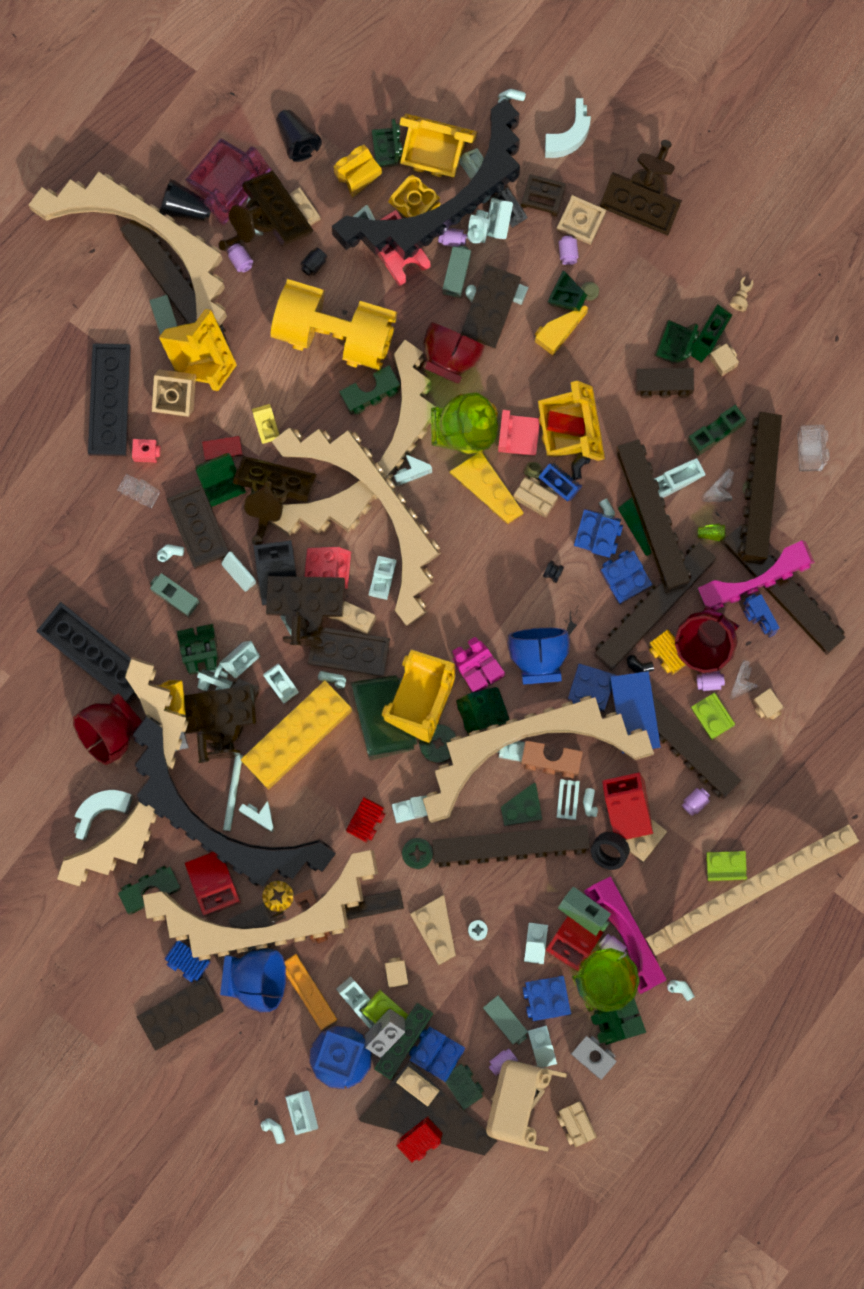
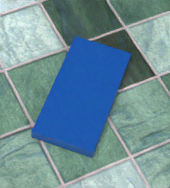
M649 671L610 677L615 712L617 715H622L627 735H631V731L637 729L647 730L652 749L661 748Z

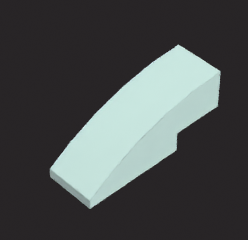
M698 459L691 460L655 478L659 484V496L664 498L704 477L706 474Z
M350 976L336 990L368 1028L371 1029L375 1023L361 1012L367 1006L370 998Z

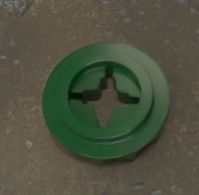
M414 838L404 845L402 857L410 868L421 869L427 867L432 861L433 850L426 840ZM417 845L420 852H426V854L420 856L419 862H417L415 856L409 855L415 852Z

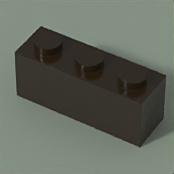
M694 368L636 369V396L640 395L641 398H651L652 395H659L661 398H668L671 395H678V397L685 398L693 395Z

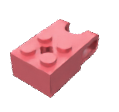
M397 210L380 220H397L402 218ZM389 245L386 251L377 254L399 286L406 283V275L403 272V267L406 264L415 263L421 270H427L431 267L430 261L422 248L419 249L415 256L408 257L406 260L391 245Z

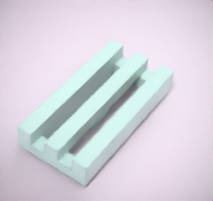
M560 779L556 818L576 820L580 781ZM565 784L567 785L565 815H561L563 787ZM571 785H575L572 816H570Z

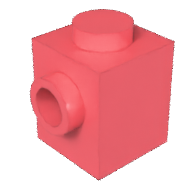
M133 439V461L157 463V457H160L161 447L158 446L156 440Z

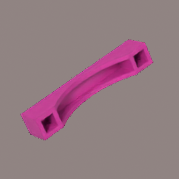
M801 540L784 548L776 563L768 571L755 579L740 583H725L714 580L698 587L705 607L709 606L717 611L724 607L723 604L729 601L730 603H735L741 600L740 596L748 594L749 596L759 591L758 588L764 585L767 588L776 584L775 580L780 578L785 580L792 577L793 572L800 570V572L811 568L810 565L815 562L806 541Z
M611 876L584 890L587 897L611 913L608 919L616 927L627 947L630 957L631 979L638 992L642 994L666 981L665 975Z

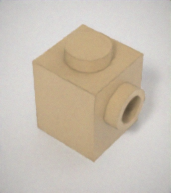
M727 343L723 346L720 344L715 346L709 356V359L721 376L736 368L739 363L735 350L732 347L729 348Z
M768 689L753 700L754 705L757 707L755 711L760 718L764 717L765 720L769 718L774 720L782 714L780 711L783 709V706L771 689Z
M400 957L388 959L389 963H385L389 988L408 985L405 961H400Z

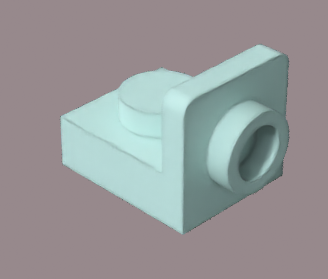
M517 741L503 747L498 751L500 753L499 758L522 762L525 742Z

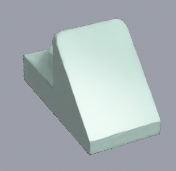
M406 455L410 469L404 468L397 471L396 475H394L396 485L400 486L432 473V467L430 464Z
M276 664L263 674L267 683L283 703H286L299 693L279 664Z
M427 796L412 797L410 800L392 804L396 824L428 816L423 798Z
M268 801L259 814L257 813L258 809L253 805H241L239 808L240 813L270 832L274 831Z
M529 923L524 962L544 963L548 925Z
M547 1026L529 1030L528 1034L537 1066L548 1067L557 1064Z

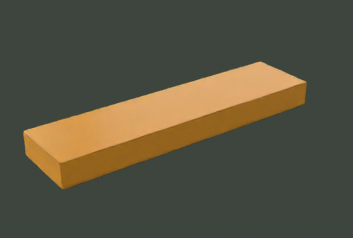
M297 954L285 960L286 975L320 1030L322 1031L336 1022L338 1019Z

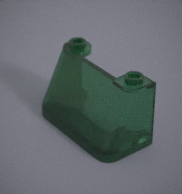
M397 675L351 682L370 761L415 750L414 745L417 744L416 737L384 721V716H382L384 706L389 705L390 702L393 703L402 678H397Z

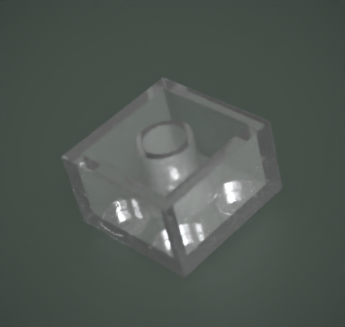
M824 425L801 426L797 434L799 472L822 471L824 466L827 465V461H829V449H826L828 431H825Z

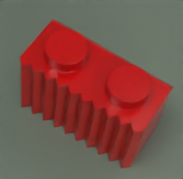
M363 797L346 829V833L367 843L368 839L372 841L377 832L374 829L377 823L381 824L385 818V808Z
M426 1117L401 1136L396 1146L413 1163L416 1159L418 1161L423 1159L427 1154L426 1151L429 1149H436L442 1142L443 1133L429 1117Z

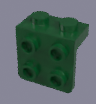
M395 118L391 119L390 128L372 130L374 157L380 167L398 166V161L402 157L401 141L398 142L400 125L396 124Z
M668 320L654 356L672 364L689 358L693 350L691 347L692 343L699 334V330H697L699 325L694 323L684 327Z
M225 453L195 467L211 507L246 493L244 487L233 484L237 469L229 453Z
M497 687L469 693L456 700L457 708L461 714L468 736L470 732L476 730L481 732L489 726L496 724L501 726L510 720L500 690Z

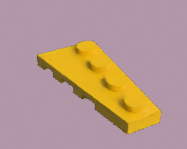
M481 451L449 472L505 523L509 524L523 515V511Z

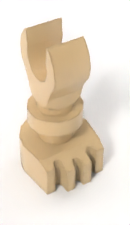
M745 277L740 281V291H737L736 296L730 302L732 308L741 312L746 311L748 306L746 301L747 292L753 287V280L749 286L743 284Z

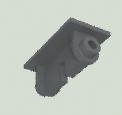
M508 187L492 197L513 203L509 222L512 228L528 218Z

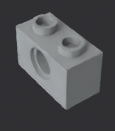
M389 1009L365 1034V1048L381 1058L405 1033V1018Z
M586 1036L571 1055L602 1080L617 1062L614 1060L616 1056L608 1049L605 1051L599 1047L601 1043L596 1038ZM592 1051L600 1053V1060L598 1062L590 1060L589 1055Z

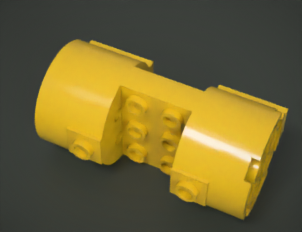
M287 279L275 309L271 326V338L293 344L292 348L303 351L304 348L309 349L316 332L330 335L331 332L333 333L332 337L346 340L343 360L347 361V365L357 367L359 364L381 370L383 363H380V361L387 356L395 329L391 325L392 322H396L398 312L359 301L352 321H347L322 313L326 290Z

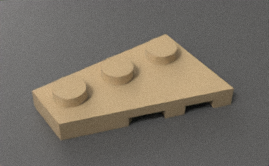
M443 895L410 914L438 965L456 956L445 897Z

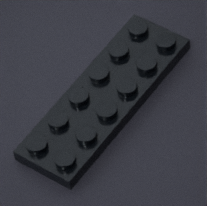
M93 343L88 438L89 456H127L130 344Z

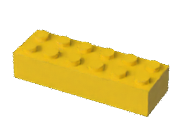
M324 681L241 759V762L269 790L352 712V708Z

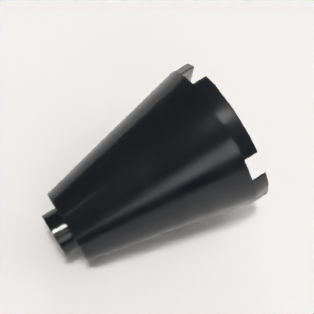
M283 110L278 114L276 122L290 160L301 162L312 157L311 153L314 150L317 152L322 145L320 136L291 110Z
M170 179L159 213L164 216L167 214L171 217L204 220L205 217L209 218L212 207L209 206L210 202L177 181Z

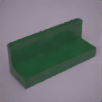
M631 497L619 506L618 510L642 551L648 556L652 552Z

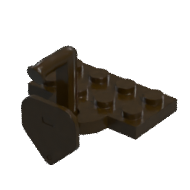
M668 140L661 141V148L657 157L641 153L637 158V162L644 169L635 172L631 179L612 172L599 207L668 236L682 202L680 199L665 194L666 185L661 176L672 175L675 169L673 164L665 161L668 150L672 146L671 142Z
M272 170L243 182L242 188L250 200L246 207L232 206L228 214L229 221L238 234L230 239L220 240L218 246L220 250L225 251L235 244L249 243L255 237V229L261 232L272 231L281 246H284L310 235L313 229Z
M243 456L234 476L233 484L251 488V494L247 495L245 499L244 510L249 516L259 518L258 530L255 536L252 537L253 545L263 543L268 521L276 522L281 519L283 512L282 503L288 497L307 502L316 480V474Z
M268 576L266 614L285 616L286 622L292 630L291 636L283 637L285 643L300 646H313L323 643L321 638L312 637L311 634L320 628L324 617H343L345 578Z
M245 685L184 695L186 721H188L185 734L198 733V763L208 762L210 759L235 758L240 755L241 751L235 750L233 744L239 734V726L256 724L254 686ZM206 742L214 747L213 752H207Z

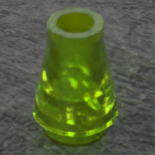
M717 523L698 527V538L720 542L725 539V525Z

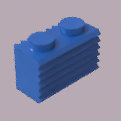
M556 462L548 464L539 475V478L566 501L572 500L582 488V484L579 485V482H576V480H573V477L567 475V472L562 470V467L559 468Z
M180 941L175 942L165 957V960L168 961L166 965L174 971L180 969L184 972L182 976L190 982L193 980L199 981L211 963L209 960L199 961V957L193 958L191 948Z

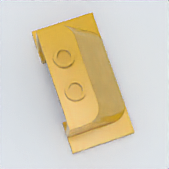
M406 113L401 117L399 124L408 127L400 164L414 167L413 170L418 172H424V170L431 171V175L442 177V175L455 177L465 142L473 143L477 138L478 131Z
M205 309L195 323L167 328L159 336L176 372L196 374V381L209 383L212 390L219 391L237 366L212 310Z
M580 381L570 382L572 392L538 401L540 411L539 423L543 429L542 441L546 447L547 456L556 457L582 453L584 457L597 461L605 459L593 386ZM549 410L584 418V436L576 437L546 430Z

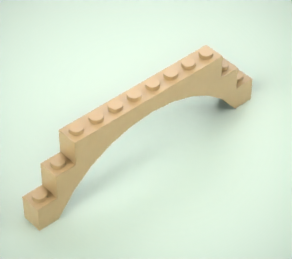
M98 172L87 188L79 181L75 183L70 179L58 196L51 189L48 188L46 190L41 187L29 203L31 211L46 221L72 213L99 212L115 214L135 220L153 230L170 244L182 259L191 277L196 297L197 319L205 309L212 310L219 327L226 319L225 308L217 302L214 304L225 289L222 282L223 279L213 274L223 260L220 254L221 251L213 245L211 247L206 245V241L200 236L190 234V230L184 225L178 226L175 224V220L166 214L164 216L159 213L160 210L152 204L149 206L144 203L145 200L138 194L132 195L123 184L120 183L118 185L113 182L114 179L106 173L103 175Z
M406 340L403 341L394 353L402 392L399 422L390 445L378 462L384 469L383 475L386 479L389 477L391 480L394 477L393 472L396 468L399 470L403 466L405 456L411 454L416 448V441L426 435L428 425H433L439 416L437 415L438 408L422 397H426L431 390L430 379L415 370V368L419 369L424 361L423 352ZM359 480L350 488L330 498L311 503L283 505L281 519L271 522V524L290 536L299 530L300 522L317 534H320L321 531L325 532L330 525L329 521L332 520L349 533L351 529L355 530L360 523L359 518L361 515L368 513L371 508L370 503L373 499L377 500L378 497L365 483Z
M288 428L272 441L283 457L314 458L330 462L350 472L365 483L382 502L393 521L399 538L402 556V583L395 611L405 625L412 624L427 612L425 609L426 603L421 597L417 598V595L434 583L432 580L434 576L428 568L424 569L423 567L441 554L439 551L441 547L435 539L431 540L427 535L429 531L423 523L420 525L416 520L418 516L412 508L408 509L405 505L407 501L401 493L397 494L394 490L395 484L389 477L386 479L383 475L384 469L378 462L375 463L372 460L373 454L367 447L364 448L361 445L362 439L356 432L353 433L348 430L331 442L333 439L326 430L318 429L302 441L304 437L298 429Z
M131 657L125 678L140 699L145 714H148L163 725L164 754L168 770L169 768L173 769L176 760L173 757L175 750L179 751L182 739H179L181 732H185L188 725L186 715L165 709V706L169 707L172 696L169 695V689L149 683V680L153 681L156 670L153 669L154 664ZM138 801L126 820L108 837L86 850L64 857L57 879L80 886L81 881L85 882L88 871L85 870L86 868L108 875L110 870L113 871L117 861L114 857L137 864L138 859L142 860L145 849L142 848L144 841L148 842L151 831L148 830L150 823L154 824L157 817L153 812L155 809L150 805L146 807Z
M586 696L575 704L567 702L561 705L562 708L555 710L554 707L543 710L542 714L536 715L531 713L524 716L525 719L517 721V719L506 721V725L500 727L498 724L487 727L488 730L484 732L476 730L470 732L469 736L464 738L461 736L453 737L450 739L451 742L447 743L453 765L444 764L438 767L439 770H435L441 793L438 794L437 791L431 792L426 795V798H423L429 821L433 823L449 818L458 795L470 776L490 756L514 742L526 737L546 733H575L594 737L609 743L634 760L654 755L647 730L637 729L631 731V735H627L621 714L617 715L616 712L605 715L606 718L602 719L596 697Z
M847 825L689 912L662 930L647 937L645 941L655 957L775 887L859 842L851 826Z
M373 850L351 854L341 876L323 898L296 917L264 928H231L206 921L186 910L167 892L143 895L146 917L148 919L153 918V922L165 920L164 916H166L169 937L176 938V941L188 939L187 935H189L193 958L199 957V961L211 959L210 955L218 954V957L230 955L229 951L237 950V953L248 952L249 947L256 946V950L268 948L267 944L274 942L275 946L287 944L286 940L294 939V942L306 940L305 936L313 935L314 939L325 937L324 933L332 931V935L344 933L343 929L349 928L345 905L347 904V908L359 906L358 902L363 901L359 878L361 877L362 881L374 879L373 875L378 874Z

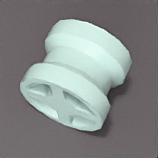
M476 920L469 925L468 933L473 940H482L487 935L488 929L484 922Z

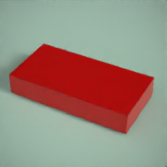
M549 410L546 430L583 437L585 433L584 418Z
M240 436L202 442L205 462L225 453H229L231 457L243 456Z

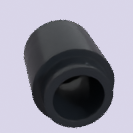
M316 247L300 263L302 266L301 270L308 276L311 274L315 276L325 264L327 255Z

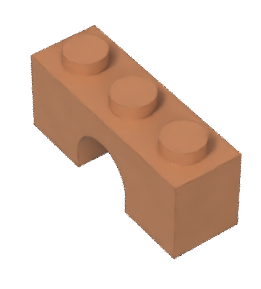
M525 741L521 765L525 766L524 769L536 771V768L544 770L543 773L555 775V772L562 773L563 777L571 779L574 776H578L583 751L564 748L559 760L550 761L546 759L543 753L545 744Z

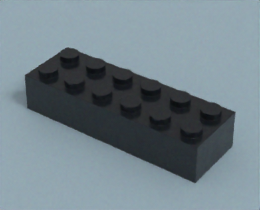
M60 602L36 632L114 696L119 693L129 705L137 695L125 678L131 658Z

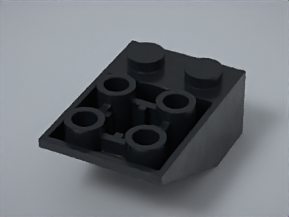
M291 540L253 545L262 606L267 605L268 576L297 577Z

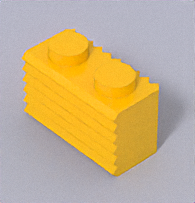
M668 629L650 642L649 652L655 659L658 657L661 660V667L667 674L670 672L673 676L686 666L678 657L675 637Z

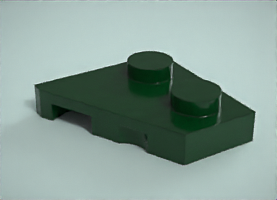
M562 271L547 302L551 306L580 312L587 294L565 271Z
M536 783L531 784L501 806L504 827L542 820Z

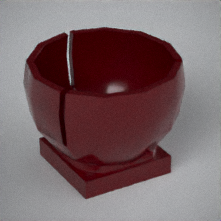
M431 322L426 330L423 341L427 360L423 361L421 368L459 384L462 379L460 375L477 365L483 356L485 346L464 335L460 336L461 334Z
M706 606L703 611L692 613L679 625L675 647L678 657L690 669L702 673L721 670L734 657L738 643L736 631L740 625L709 606Z
M119 693L112 698L110 704L94 703L80 710L73 717V727L86 750L102 739L100 743L88 750V752L104 765H108L121 758L128 750L130 740L135 738L133 732L141 723V719Z

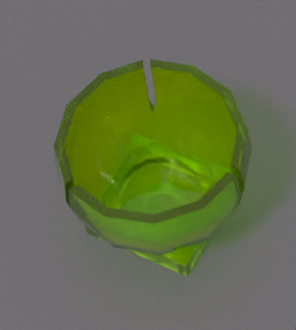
M476 392L459 394L451 398L443 408H431L432 446L456 450L462 454H472L489 449L495 442L498 430L496 413L488 399Z
M613 948L593 951L581 961L577 974L572 976L578 995L584 1001L589 1012L594 1009L601 1012L621 1010L636 996L640 982L637 966L627 954L624 955V952Z

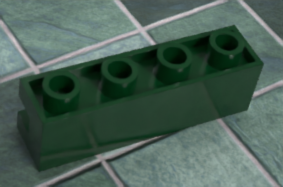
M416 1003L405 1020V1033L381 1057L374 1070L392 1080L432 1018L433 1013Z

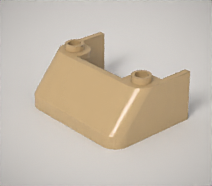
M506 1060L500 1070L486 1132L488 1136L516 1145L548 1151V1147L535 1144L536 1131L531 1127H527L536 1088H546L550 1083L552 1075L566 1078L567 1074L514 1060Z

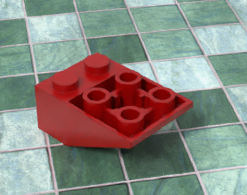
M640 772L602 780L613 832L621 835L625 840L653 834L645 780Z
M214 851L185 862L204 917L241 903L227 864L220 861L216 857L218 854Z
M567 916L545 952L578 973L604 932L600 930L595 936Z

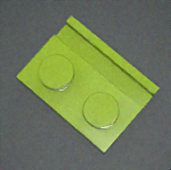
M715 692L691 707V710L711 740L735 726V723Z
M746 851L706 853L707 881L747 880Z
M381 990L361 1010L374 1023L389 1009L405 1019L409 1016Z

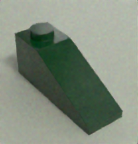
M717 304L699 330L697 339L693 341L691 346L693 350L690 356L702 363L713 350L733 314Z

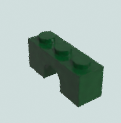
M390 365L373 373L376 387L371 392L361 391L357 383L339 391L340 397L350 415L354 413L358 415L365 411V407L369 405L375 406L382 402L381 399L398 394L400 383Z
M735 404L720 414L719 418L706 427L703 426L691 434L687 442L697 456H700L744 426L747 419Z
M163 866L156 870V874L150 877L145 875L138 879V883L134 885L130 883L121 887V892L118 895L127 913L132 915L145 908L143 895L147 889L156 887L160 892H167L171 895L182 888L173 869Z

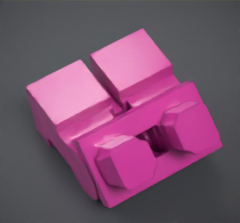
M476 637L468 641L470 648L464 651L462 647H457L452 651L454 656L452 660L471 693L486 689L488 687L487 681L492 685L505 676V672L488 648Z

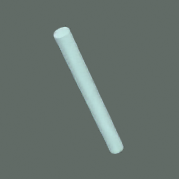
M238 755L234 759L223 827L224 831H231L243 755Z

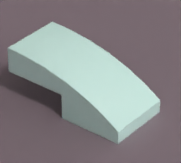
M378 556L369 596L388 599L397 560Z

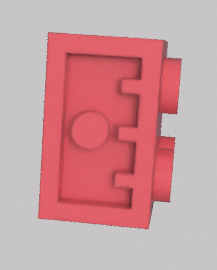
M503 410L498 452L535 456L540 424L539 418L510 415L509 410Z
M340 547L308 548L304 577L345 578V589H348L351 551Z

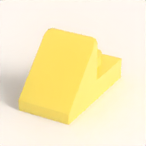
M270 404L252 409L262 444L273 441L279 436V432Z

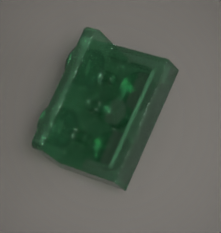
M460 1064L452 1070L445 1083L463 1110H465L483 1097L481 1093L484 1090L479 1082L474 1083L471 1079L473 1073L467 1065L463 1067Z

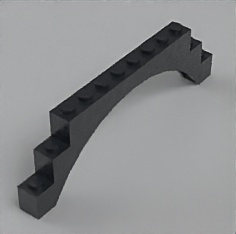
M506 99L491 108V138L487 154L478 172L469 184L454 198L436 209L417 216L397 220H369L346 215L332 225V235L345 250L357 246L360 240H362L375 255L386 251L389 245H391L404 260L415 256L420 248L428 246L436 236L443 235L451 225L458 224L463 216L474 212L479 204L486 203L494 193L501 192L506 184L510 181L514 182L519 177L520 165L512 156L519 151L520 139L511 130L518 126L520 114Z
M147 714L133 732L134 741L141 746H147L135 762L136 771L144 777L146 775L149 776L137 792L138 801L146 807L150 805L154 808L153 812L159 817L163 818L165 816L170 820L169 823L178 830L182 828L186 831L185 835L191 840L195 841L197 839L202 843L201 846L208 852L214 851L218 854L216 857L225 864L227 862L232 864V869L240 875L242 873L246 874L252 884L256 886L259 884L263 887L276 869H278V873L286 879L290 877L293 880L306 861L312 870L323 872L335 856L336 851L321 839L295 846L267 847L252 845L230 838L210 827L184 801L169 774L164 754L163 725Z

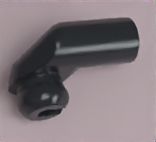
M582 453L571 464L573 480L582 479L581 468L584 464H589L591 461L590 458L584 457Z
M635 655L627 657V666L635 673L654 671L653 662L641 663Z

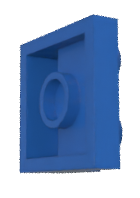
M584 509L574 546L610 558L611 553H616L618 543H615L616 536H621L623 525H620L621 519Z
M627 550L618 556L620 559L615 562L612 560L605 562L600 570L602 577L619 605L653 585L634 551L629 553Z
M753 594L747 597L745 602H743L745 606L743 613L746 619L752 621L753 624L760 621L761 631L764 635L767 634L769 638L775 635L780 627L761 594L758 596Z
M578 664L568 701L575 704L580 702V699L583 697H596L599 710L604 712L612 688L610 677L615 676V674Z
M564 976L525 982L526 987H522L524 999L528 998L529 1006L526 1007L528 1018H532L533 1022L571 1015Z
M429 1026L428 1030L424 1029L420 1034L421 1041L419 1045L411 1049L409 1054L411 1056L410 1061L446 1082L466 1048Z

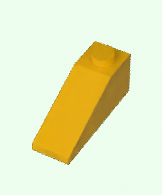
M583 306L580 312L572 311L548 322L544 327L540 326L535 333V343L553 356L587 314L588 307Z

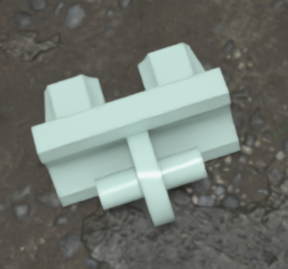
M477 210L476 215L471 214L467 238L470 242L476 244L480 242L485 243L489 219H487L488 212Z
M220 664L216 670L209 672L202 669L197 675V678H199L197 688L208 691L210 684L216 685V690L230 688L233 682L225 679L229 673L223 671V667Z

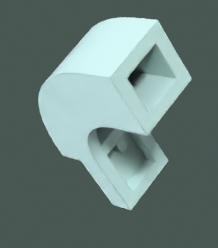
M576 98L575 123L568 131L561 134H546L545 158H558L569 155L576 151L585 141L590 128L591 116H587V105H583V98Z
M106 790L87 798L75 814V817L81 820V823L78 822L75 827L74 833L76 838L86 841L92 821L103 811L114 810L127 814L133 795L118 790Z

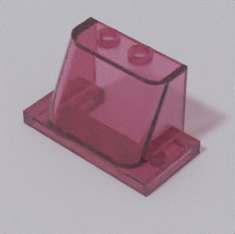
M221 138L185 180L193 189L206 198L204 204L218 222L225 225L229 220L228 214L232 206H241L248 198V195L242 188L243 182L270 172L271 168L253 146L245 153Z

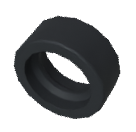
M614 832L599 834L591 847V856L595 863L608 870L621 868L630 853L629 844L625 838ZM608 844L613 846L620 853V857L608 856L602 851L600 845Z

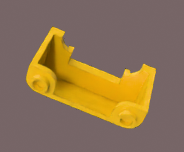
M411 650L409 655L404 657L402 666L405 667V673L393 703L390 702L389 705L384 706L382 716H384V721L422 741L430 743L455 681V664Z

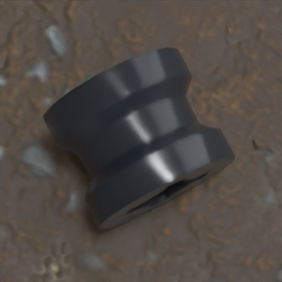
M550 560L543 577L550 578L554 583H557L564 566H558L554 561Z

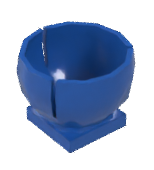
M552 627L532 628L516 631L508 635L507 647L511 660L521 670L523 685L562 681L560 666L569 654L570 646L567 630Z
M269 948L255 949L241 958L225 956L220 995L238 998L247 1008L258 1012H270L277 1009L282 998L271 997H283L286 966L283 956L277 950Z
M333 1026L321 1032L312 1043L313 1047L310 1048L309 1064L315 1077L329 1088L345 1089V1086L348 1089L362 1082L371 1068L372 1052L365 1048L364 1035L354 1028L346 1026Z

